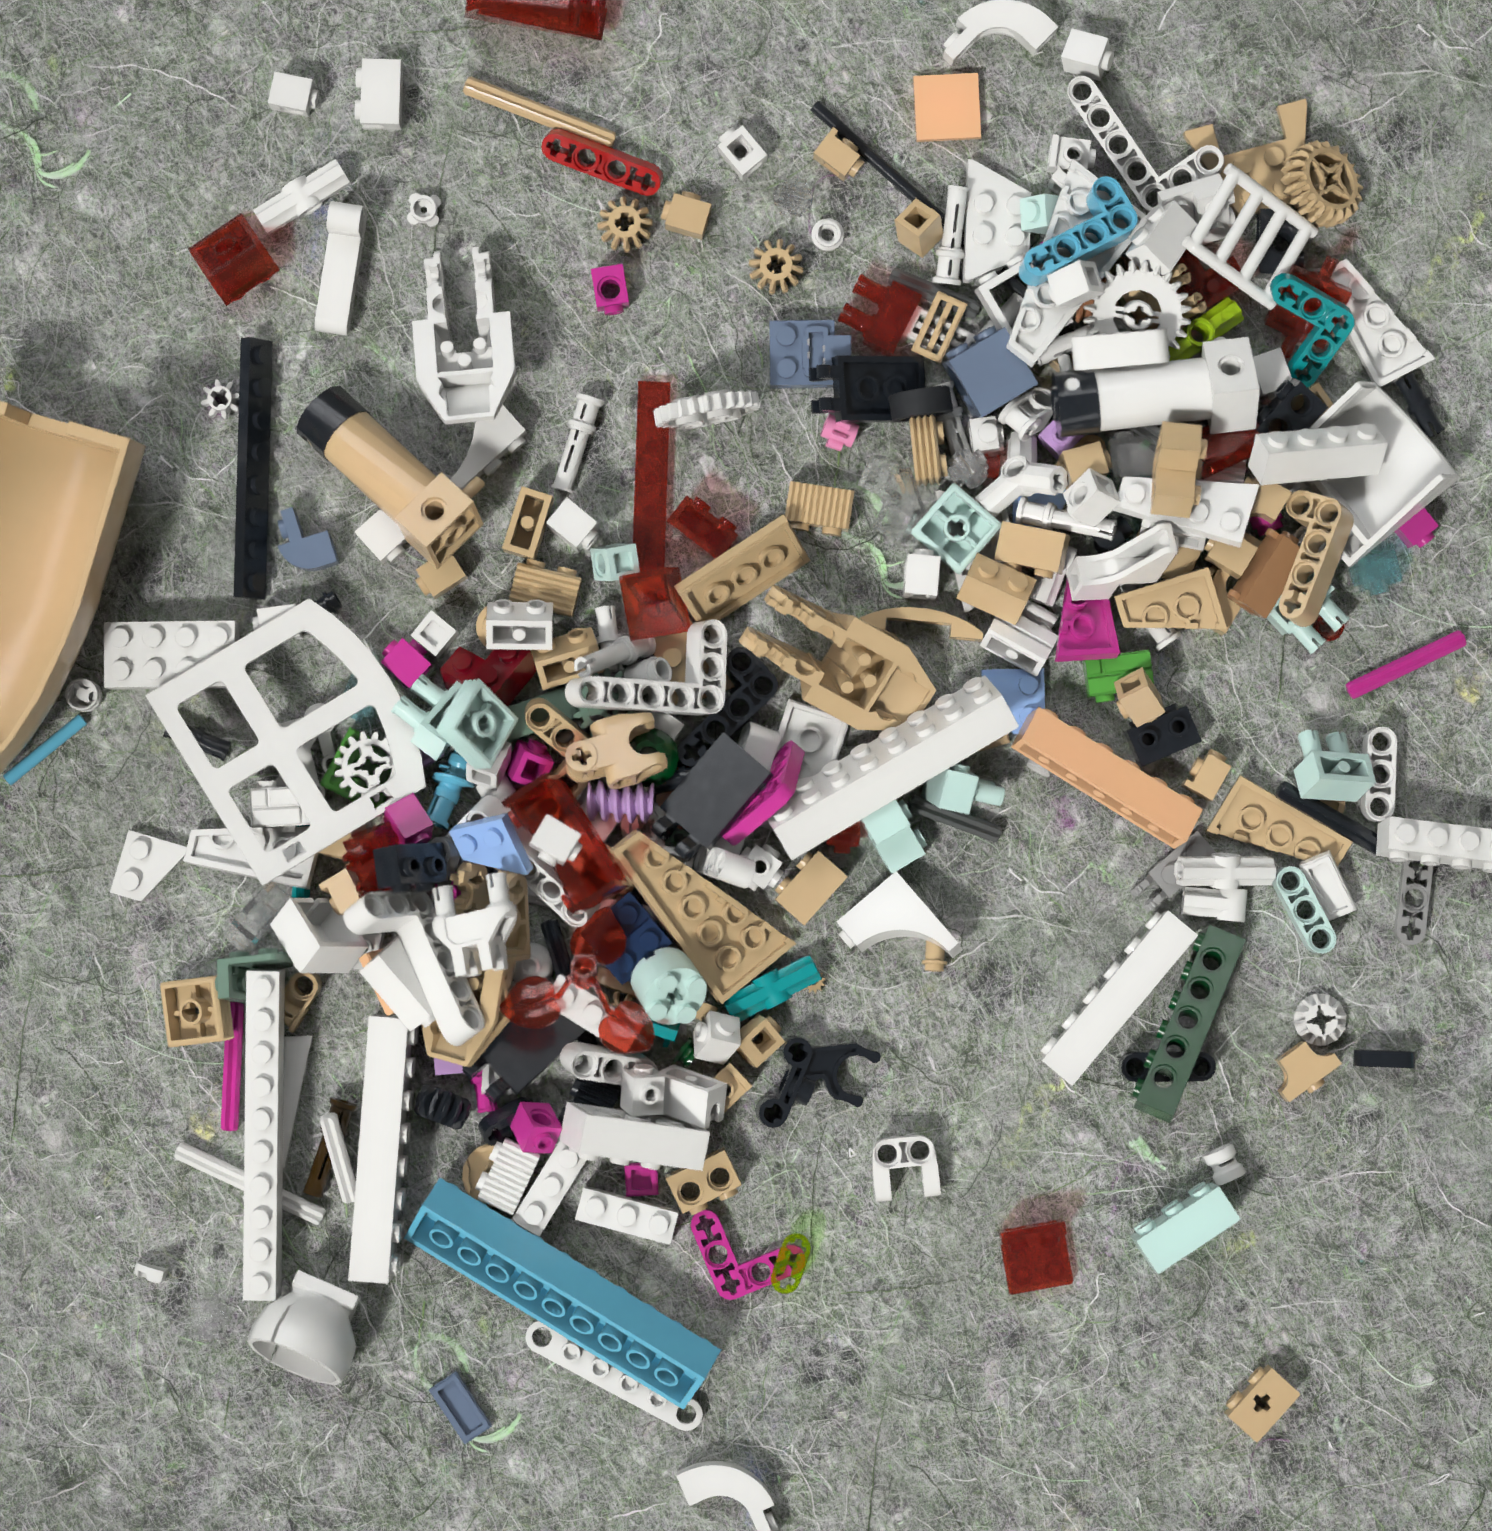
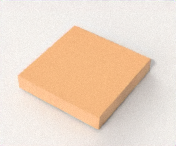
M978 73L913 76L916 142L981 139Z

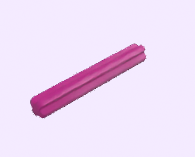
M1457 630L1348 682L1345 685L1346 690L1352 699L1358 698L1466 646V638L1460 630Z
M230 1002L234 1038L224 1041L221 1130L237 1131L239 1128L244 1004L241 1002Z

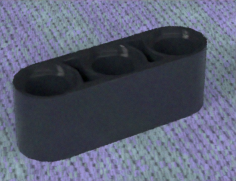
M1150 1051L1129 1052L1123 1055L1118 1064L1122 1077L1132 1082H1137L1138 1078L1145 1080L1149 1071L1148 1068L1143 1067L1140 1074L1130 1076L1126 1071V1064L1131 1058H1138L1144 1066ZM1167 1051L1173 1058L1183 1056V1051ZM1200 1051L1198 1057L1206 1059L1208 1068L1202 1075H1196L1192 1071L1188 1082L1206 1081L1214 1075L1216 1063L1211 1055ZM1162 1074L1154 1077L1155 1082H1171L1167 1076Z

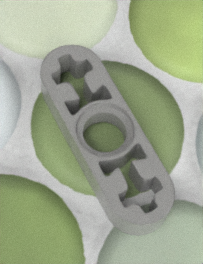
M1415 860L1402 862L1394 935L1404 945L1420 943L1426 933L1433 866L1426 865L1425 870L1419 871L1418 880H1425L1424 886L1420 884H1406L1407 878L1414 879L1415 870L1409 868V864ZM1410 889H1417L1422 894V903L1416 908L1409 907L1405 902V894ZM1403 910L1409 913L1421 912L1420 919L1413 917L1412 925L1414 928H1418L1417 935H1412L1411 940H1407V934L1401 932L1402 927L1409 924V916H1402Z

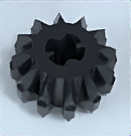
M430 1084L422 1086L415 1100L414 1111L417 1115L455 1130L462 1129L470 1114L471 1103L467 1098Z

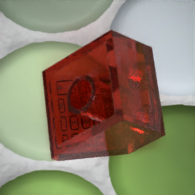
M242 213L188 248L226 306L233 301L241 299L249 290L260 283L266 282L273 274L280 270Z

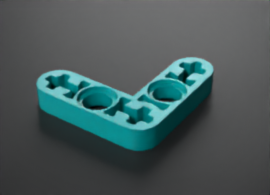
M1281 273L1275 276L1270 283V292L1274 301L1315 325L1287 364L1291 377L1301 381L1306 387H1310L1315 383L1353 330L1355 319L1350 308L1292 274ZM1290 284L1292 291L1298 295L1297 301L1288 292H1284L1281 295L1279 287H1287ZM1310 298L1321 300L1320 307L1314 312H1308L1303 309L1304 303ZM1343 315L1345 322H1338L1335 325L1332 318H1340ZM1331 330L1333 331V333H1334V335H1335L1334 338H1333L1332 335L1330 334ZM1324 339L1329 342L1325 352L1315 353L1312 351V345L1315 341ZM1305 355H1308V357L1311 359L1309 363ZM1306 367L1308 374L1306 376L1301 374L1297 378L1295 371L1297 369L1303 370Z

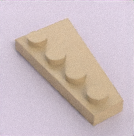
M1240 774L1206 831L1214 834L1224 835L1234 840L1254 844L1271 851L1281 852L1301 860L1309 859L1330 850L1337 866L1353 842L1277 799L1273 793Z

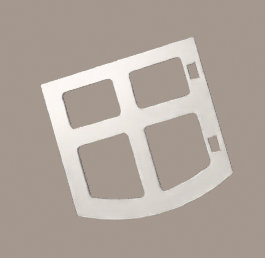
M309 598L145 695L262 886L385 812V807L426 788L420 750L410 742L415 734L413 732L414 728L391 712L398 700L400 701V696L391 679L375 656L350 629L333 614ZM301 632H308L327 647L356 677L358 683L355 687L290 726L283 728L277 723L246 673L245 668L249 663ZM220 682L226 686L258 738V744L225 765L215 768L210 764L181 717L178 707L200 692ZM372 706L376 709L389 744L395 776L341 810L333 811L298 757L297 750L364 708ZM268 766H274L310 822V827L306 831L271 852H267L262 848L229 794L231 788ZM387 789L393 798L374 808L370 798ZM300 842L305 851L287 861L282 851Z

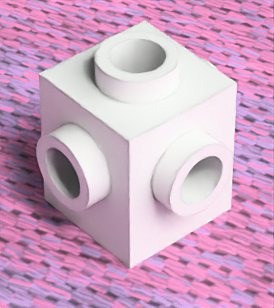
M764 843L762 848L758 845H755L753 849L746 846L740 855L755 862L763 861L766 864L765 872L754 873L753 879L748 886L753 891H756L758 886L763 890L767 885L774 888L784 873L779 869L782 865V862L778 860L781 854L766 843Z

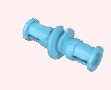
M456 750L451 753L447 766L439 764L438 767L443 773L436 772L432 776V779L439 785L435 788L434 797L426 812L434 826L446 830L449 827L448 819L454 806L457 805L460 799L462 788L474 787L473 783L466 780L467 762Z

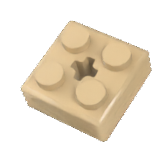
M932 414L930 417L926 415L923 418L918 416L916 419L911 417L909 422L916 485L919 487L922 484L927 486L928 483L933 485L935 482L939 485L942 482L941 477L948 476L946 453L939 454L938 445L944 444L943 422H936V418Z
M217 975L162 982L160 984L168 1047L219 1042L234 1038L230 1001L218 999V992L215 988V978ZM196 1007L199 1009V1014L195 1012Z

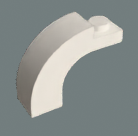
M1016 0L987 1L970 8L957 19L956 27L962 33L954 32L943 44L946 48L943 53V59L953 66L975 42L992 34H1002L1014 38L1030 54L1035 56L1056 34L1059 26L1042 11L1027 3Z
M705 1461L677 1471V1479L689 1506L713 1496H728L745 1506L757 1531L779 1530L772 1512L765 1513L764 1511L775 1505L770 1491L757 1476L747 1469L724 1461Z

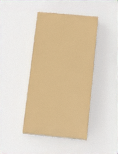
M781 515L674 587L695 622L712 619L720 621L811 560L784 515Z

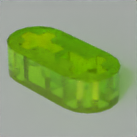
M789 1233L781 1243L771 1272L772 1286L779 1293H792L800 1284L811 1250L809 1239L802 1233ZM796 1238L801 1239V1246L805 1248L804 1253L798 1252L795 1261H790L791 1249L787 1247L788 1242L794 1243ZM788 1264L793 1266L790 1276L795 1281L793 1284L787 1283L784 1288L780 1286V1280L776 1278V1275L778 1273L783 1274Z

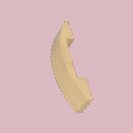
M918 607L891 608L876 611L859 618L883 630L886 629V620L950 626L949 639L977 642L983 640V632L972 624L954 615L933 609Z

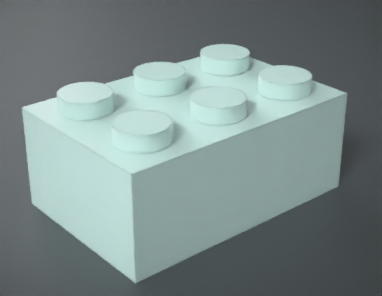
M1203 1181L1188 1191L1190 1197L1182 1202H1178L1176 1199L1168 1203L1161 1209L1163 1213L1155 1220H1151L1150 1217L1146 1218L1134 1227L1136 1232L1130 1237L1150 1267L1157 1274H1160L1241 1220L1218 1185L1212 1182L1206 1184Z

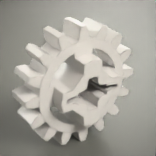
M374 731L371 739H367L365 732H360L359 741L349 737L347 740L350 747L340 746L338 749L344 755L343 758L334 759V763L341 766L340 770L334 772V776L343 777L344 781H342L339 787L342 789L349 786L351 788L349 792L350 798L356 793L361 794L362 797L379 787V776L382 771L391 769V774L387 781L395 776L387 738H384L383 741L378 740V732ZM372 746L382 749L388 757H380L374 753ZM359 748V760L357 763L348 765L350 755ZM366 759H370L372 764H383L373 771V775H369L367 770H355L362 767ZM351 777H359L366 782L368 788L357 785ZM387 789L381 791L386 797L391 796ZM379 793L372 797L374 802L379 801Z

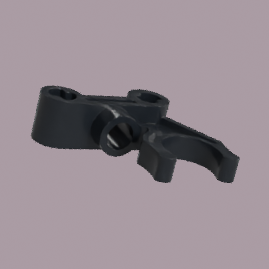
M788 1036L784 1039L785 1043L779 1049L780 1056L788 1063L776 1096H766L760 1099L756 1104L755 1113L758 1120L767 1127H780L787 1120L794 1102L804 1106L808 1104L818 1079L823 1080L825 1089L832 1098L848 1102L855 1107H860L863 1104V1098L857 1094L846 1093L838 1084V1068L848 1057L858 1055L867 1058L872 1063H878L881 1055L879 1052L866 1049L856 1042L811 1047L809 1042L800 1036ZM799 1042V1048L803 1050V1054L798 1059L793 1060V1054L788 1051L792 1044ZM774 1104H777L779 1107L778 1116H771L769 1120H766L764 1117L765 1108H772Z

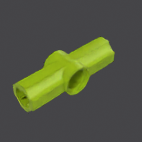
M1227 297L1199 318L1192 320L1191 324L1182 329L1187 334V337H1175V340L1180 345V349L1168 346L1169 361L1192 358L1202 352L1203 342L1214 341L1215 338L1223 336L1244 321L1242 310L1238 304ZM1191 330L1199 331L1203 336V342L1195 341L1191 336Z

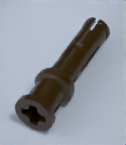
M330 1097L329 1103L331 1107L329 1113L334 1112L337 1114L345 1140L349 1135L347 1128L352 1113L357 1111L358 1106L343 1099ZM322 1135L305 1188L303 1189L304 1193L318 1198H323V1192L332 1169L324 1135Z

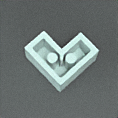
M895 799L860 820L890 874L926 854L923 848L927 846V843L918 828L914 831L910 828L908 819L912 817V814L903 799L899 802Z

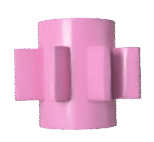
M828 414L820 436L828 439L825 446L841 451L843 445L852 447L859 425L853 422H836L835 415Z

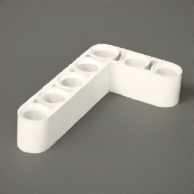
M1086 76L1073 78L1069 83L1067 94L1072 104L1148 213L1154 208L1147 204L1148 194L1154 190L1162 191L1175 187L1173 179L1177 173L1187 172L1191 175L1192 181L1218 174L1223 170L1224 157L1222 152L1215 146L1206 145L1158 177L1096 84ZM1080 84H1087L1091 87V95L1086 100H1078L1074 97V90ZM1102 110L1108 112L1110 120L1106 126L1096 127L1093 125L1092 117L1096 112ZM1117 137H1123L1128 141L1127 150L1121 154H1115L1110 149L1111 142ZM1214 153L1218 156L1219 163L1214 169L1206 170L1200 165V160L1204 154ZM1134 164H1142L1146 167V175L1139 181H1134L1128 176V171Z
M716 619L695 622L689 627L686 642L685 683L588 676L574 678L569 681L565 688V697L568 703L579 708L696 716L715 714L721 711L725 703L727 629L721 621ZM705 628L710 632L709 642L704 638ZM704 661L709 665L708 674H705L703 671ZM583 684L587 686L589 691L587 699L582 696L581 689ZM614 686L617 688L619 693L617 701H615L612 697V689ZM644 689L647 690L649 696L647 703L642 699V691ZM674 691L678 695L677 705L672 701V693ZM703 693H705L708 698V703L706 707L702 703Z
M749 721L743 727L737 744L770 771L780 743V733ZM721 837L711 850L707 849L704 845L700 847L695 858L694 870L695 872L745 889L753 879L756 862L739 855L745 839L739 844L732 846Z
M492 795L483 797L458 824L508 813L533 865V869L524 875L527 880V886L566 923L574 927L585 925L601 906L602 900L597 890L567 862H565L564 866L557 863L553 867L539 859L538 855L540 852L529 846L535 832L500 799ZM461 857L457 865V868L464 861Z
M415 888L412 889V892L392 894V890L365 894L343 913L344 923L347 928L359 935L397 931L441 1033L449 1044L461 1046L483 1030L485 1026L484 1016L466 976L456 977L451 950L433 932L432 921L437 916L436 909L429 895L426 892L416 893Z

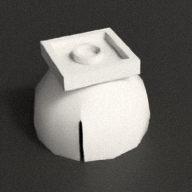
M298 1270L292 1283L291 1293L263 1308L252 1324L247 1342L253 1351L267 1361H270L277 1344L278 1346L271 1363L315 1382L329 1385L340 1384L351 1368L356 1350L351 1320L356 1311L359 1296Z

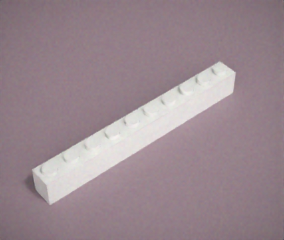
M251 968L246 971L243 1300L276 1301L281 1296L285 968Z

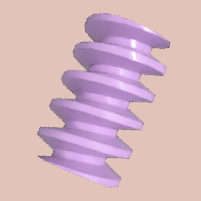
M599 780L596 788L592 789L591 783L588 781L586 810L589 821H594L597 813L600 812L603 822H607L610 814L613 813L616 822L620 823L623 815L626 814L628 822L634 823L637 814H639L642 824H647L650 815H653L654 783H651L648 792H645L641 782L637 784L635 791H631L630 786L624 787L619 791L618 789L610 788L605 790L603 780Z

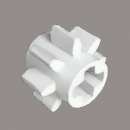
M215 379V387L211 390L207 387L203 388L208 396L207 400L201 401V405L212 407L209 411L211 418L220 413L223 419L227 421L229 412L233 410L239 413L238 407L235 406L236 400H239V393H231L234 389V384L231 381L224 387L218 379ZM217 395H225L229 401L226 405H218L215 397Z

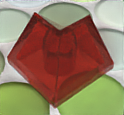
M662 567L619 577L630 641L688 632L690 621L687 607L674 587L682 581L679 567Z

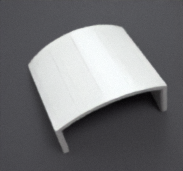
M1358 381L1309 429L1353 426L1364 423L1375 424L1388 442L1379 475L1279 484L1292 493L1304 490L1333 498L1350 510L1353 514L1354 522L1341 555V559L1348 567H1352L1460 478L1423 430L1375 382ZM1310 504L1303 508L1304 512L1308 510ZM1338 512L1332 515L1330 522L1336 519Z

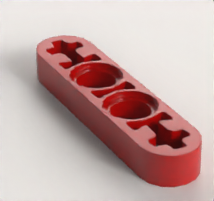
M552 129L542 141V152L551 161L645 196L653 195L663 183L664 175L657 165L564 129ZM555 139L561 140L560 146L562 148L559 151L554 150L553 142ZM574 144L577 147L573 151L572 157L568 156V154L571 151L570 148ZM582 149L593 151L596 161L592 164L584 163L580 159L579 152ZM615 160L622 162L626 167V173L624 175L612 173L609 167L610 162ZM633 167L637 168L633 180H630L628 178L633 171ZM646 173L652 175L651 180L653 182L650 186L644 184L645 179L643 177Z

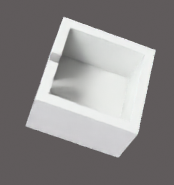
M289 898L270 924L299 973H349L359 960V957L369 947L362 935L355 934L347 928L343 915L339 916L335 913L330 905V898H316L315 901L312 898Z

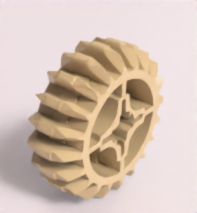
M1318 140L1301 145L1285 160V166L1281 169L1284 174L1281 183L1286 186L1283 194L1289 196L1291 200L1289 205H1294L1300 215H1304V218L1309 222L1314 223L1315 227L1325 226L1329 228L1344 223L1355 214V211L1359 209V202L1363 200L1359 194L1363 186L1357 182L1361 175L1356 174L1353 169L1356 163L1350 164L1347 160L1348 153L1340 154L1338 145L1332 147L1328 141L1319 142Z

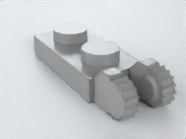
M1196 830L1189 836L1187 842L1174 849L1147 872L1148 875L1133 887L1130 893L1134 897L1140 895L1154 881L1161 891L1147 900L1143 906L1149 912L1166 897L1172 896L1182 887L1176 884L1174 875V863H1176L1178 856H1211L1216 851Z

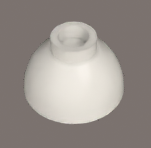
M530 943V959L516 962L513 980L527 988H536L543 980L549 981L554 967L548 949L540 944Z

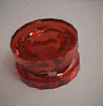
M984 452L981 481L985 482L986 479L990 478L994 482L999 477L1000 454L996 453L995 456L991 457L988 453Z
M1320 615L1317 617L1313 628L1326 639V642L1336 640L1341 636L1344 624L1334 635L1330 636L1327 631H1321L1320 625H1324V622H1322L1323 618Z

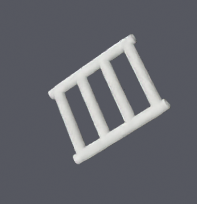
M1229 163L1224 169L1225 179L1191 237L1186 236L1184 238L1182 246L1258 303L1272 310L1277 304L1270 292L1272 279L1281 273L1290 272L1309 237L1314 238L1319 229L1242 170ZM1236 184L1248 191L1250 196L1218 251L1214 254L1203 246L1202 243ZM1262 202L1272 209L1274 214L1239 272L1226 263ZM1286 220L1296 227L1298 232L1263 290L1252 282L1251 278Z

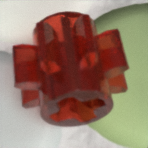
M855 823L827 839L826 845L835 846L834 853L850 854V847H859L860 823Z

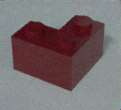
M459 646L441 667L440 671L446 690H449L456 681L463 684L465 680L481 679L508 707L536 673V668L531 650L494 649L486 659H483Z

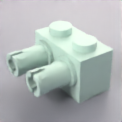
M1315 573L1309 575L1306 583L1312 581ZM1330 584L1319 615L1336 632L1350 617L1330 598L1332 596L1331 592L1335 589ZM1279 598L1266 619L1282 636L1286 633H1292L1312 654L1326 639L1312 625L1299 627L1284 617L1279 611Z
M421 674L411 686L410 691L432 706V710L426 713L403 695L391 712L414 728L413 732L415 734L410 742L437 761L450 744L436 729L462 684L456 681L449 690L444 691L425 677L424 674Z
M1317 730L1301 732L1298 735V740L1304 759L1294 769L1301 798L1357 802L1376 783L1369 754L1350 753L1346 733L1341 732L1339 734V732H1333L1327 735L1325 739L1329 751H1322Z
M960 761L924 782L921 797L938 808L969 815L973 801L1001 806L1005 790L1003 787L995 786L993 781L979 778V776L969 771L971 766Z

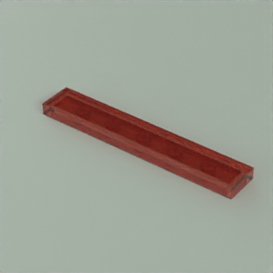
M638 381L633 543H636L640 576L664 577L669 427L658 428L653 411L659 408V406L670 403L671 382Z

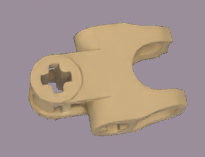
M647 712L617 714L591 724L590 730L593 737L576 741L566 750L565 768L568 777L579 783L605 777L610 789H619L638 784L646 778L666 769L667 758L665 753L656 752L643 755L634 751L630 746V742L634 737L655 728L653 714ZM582 758L584 763L587 764L581 765L577 759Z

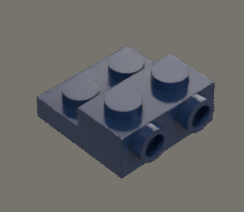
M631 891L626 893L580 933L621 985L627 981L631 983L633 970L643 958L647 960L655 955L653 951L660 948H669L668 946L673 941Z

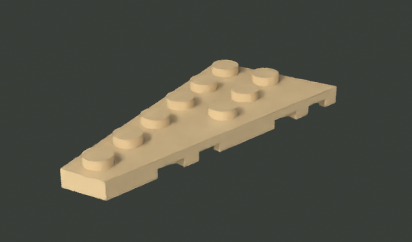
M633 830L609 849L676 945L695 965L705 980L708 990L718 1003L723 1004L797 944L717 886L697 874L693 869L669 854V852L641 832Z

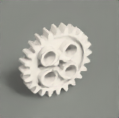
M729 390L704 392L703 395L697 394L672 400V403L659 406L653 412L658 428L685 427V429L707 427L710 424L717 425L741 419V416L759 410L760 402L756 391L729 392Z

